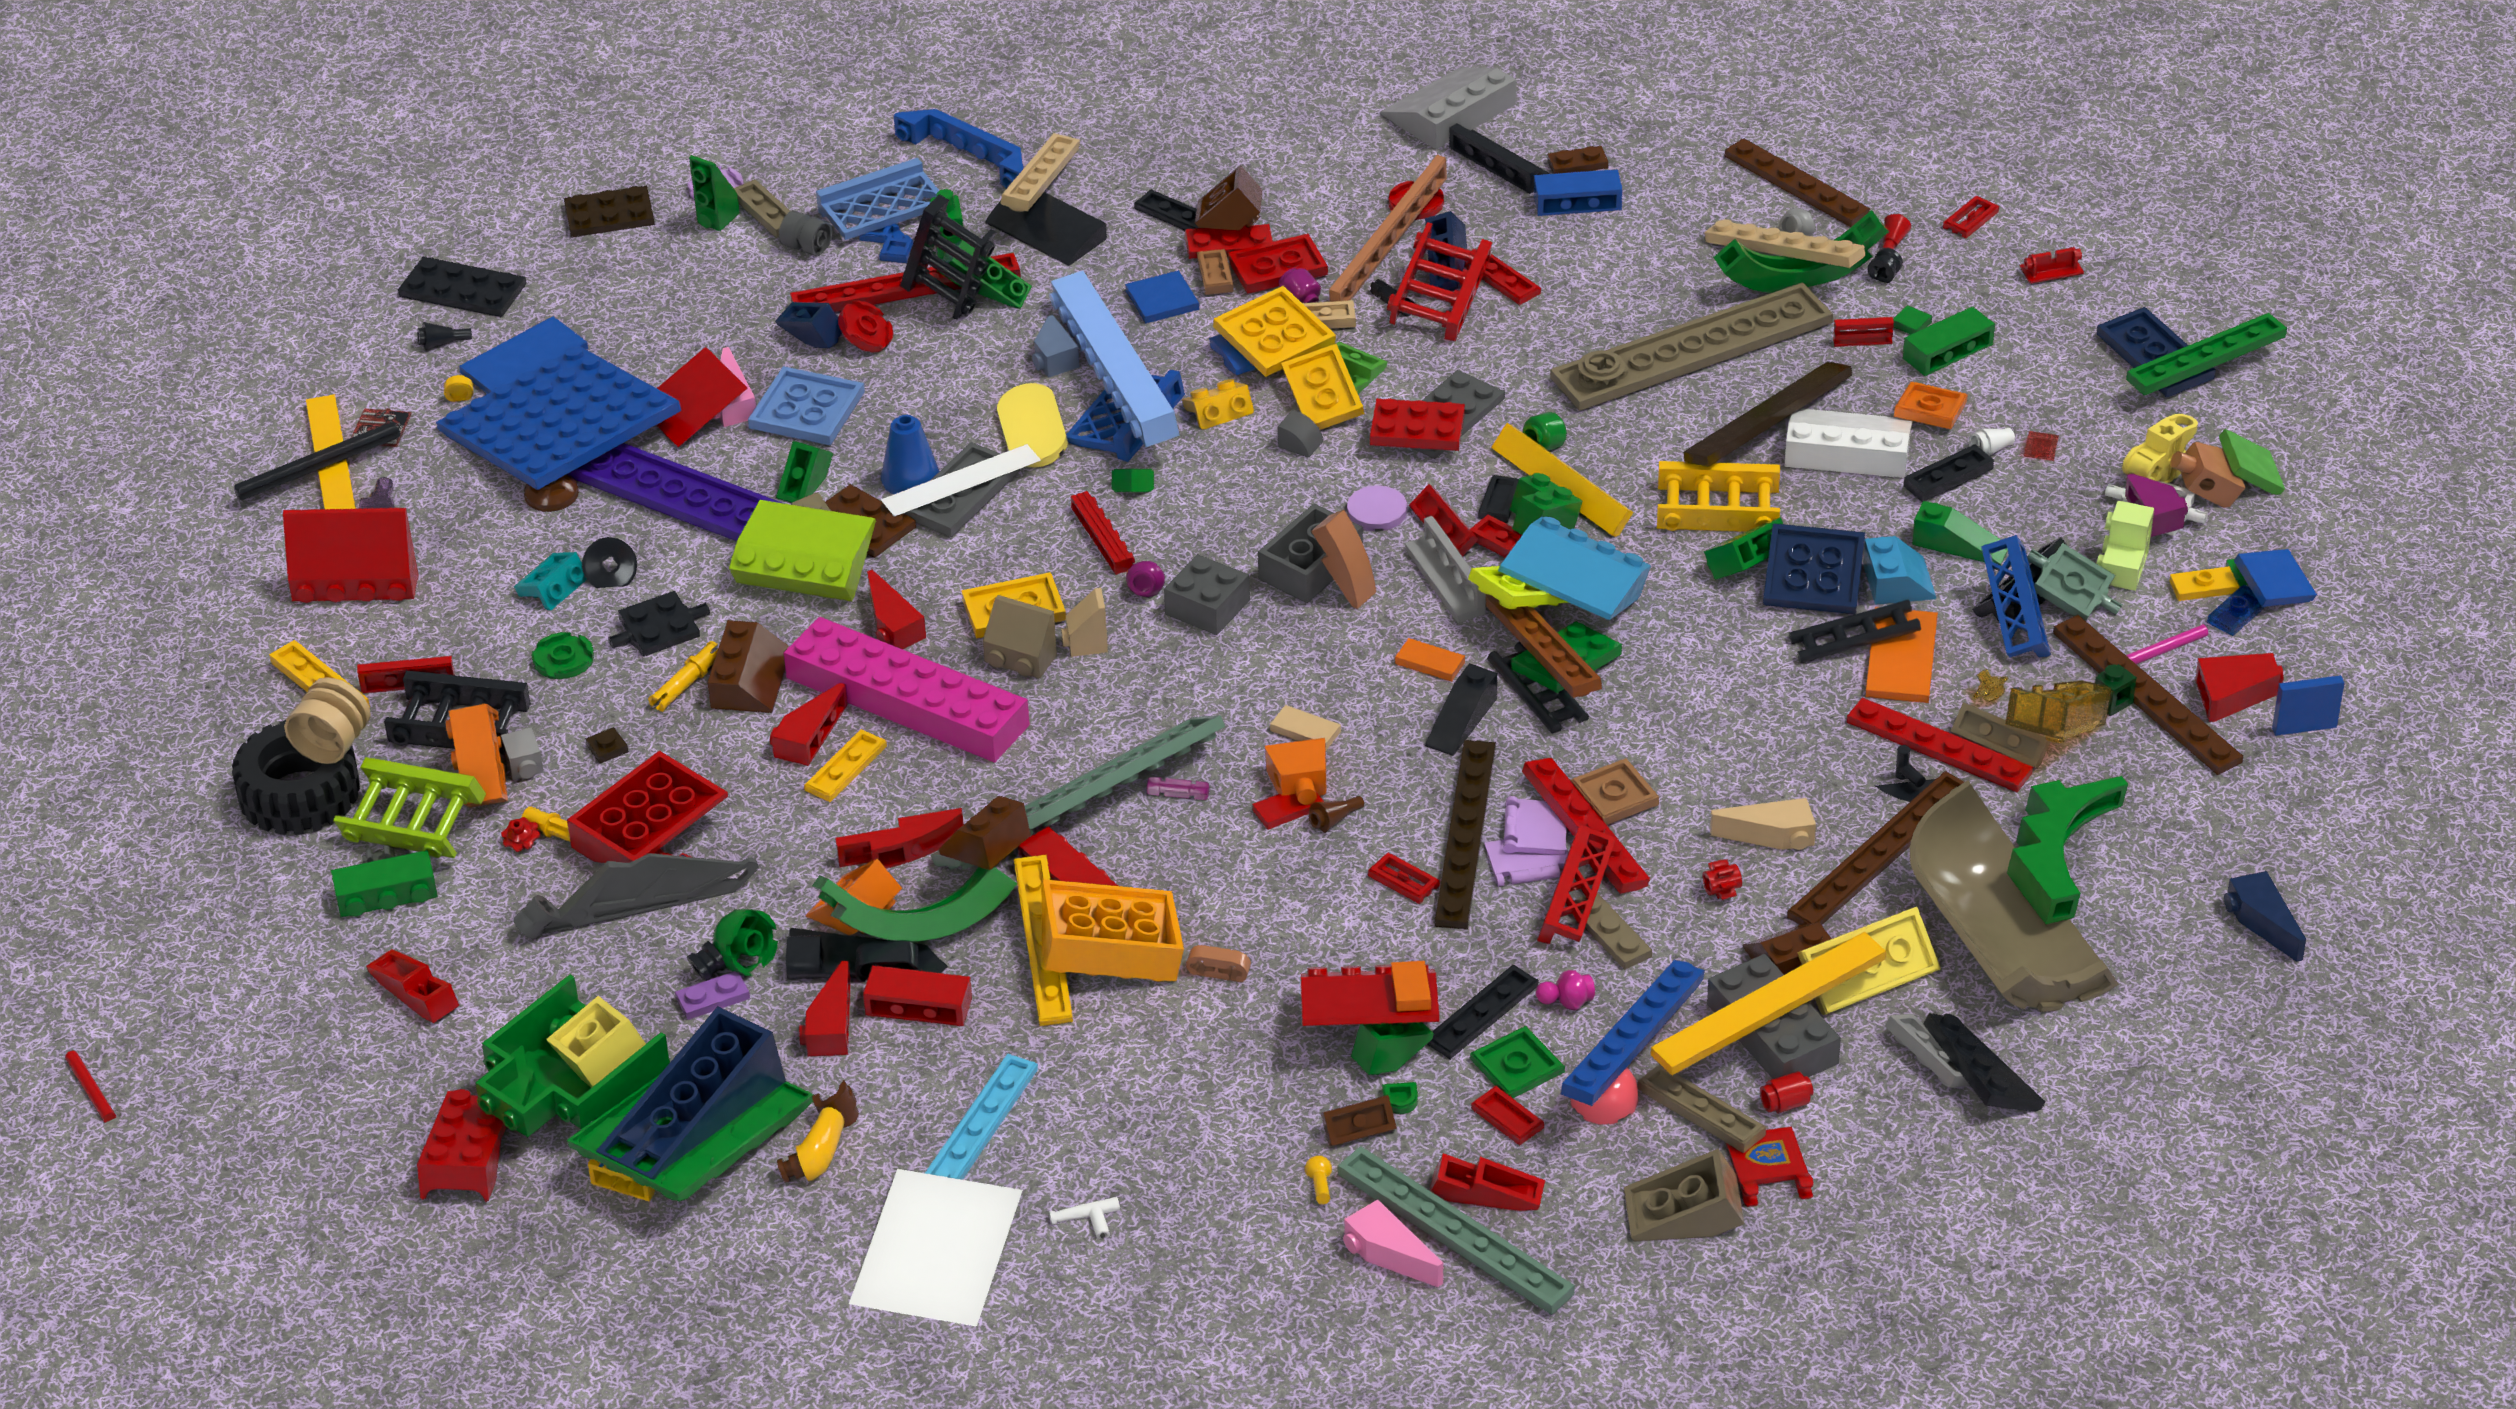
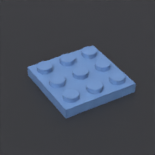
M783 366L748 418L749 429L831 446L865 393L864 383Z

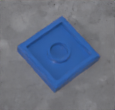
M1179 270L1125 284L1126 292L1145 324L1199 310V302Z
M2289 549L2241 553L2234 560L2262 607L2306 603L2313 601L2317 595Z
M2341 675L2279 683L2272 725L2275 736L2337 728L2344 689V681Z

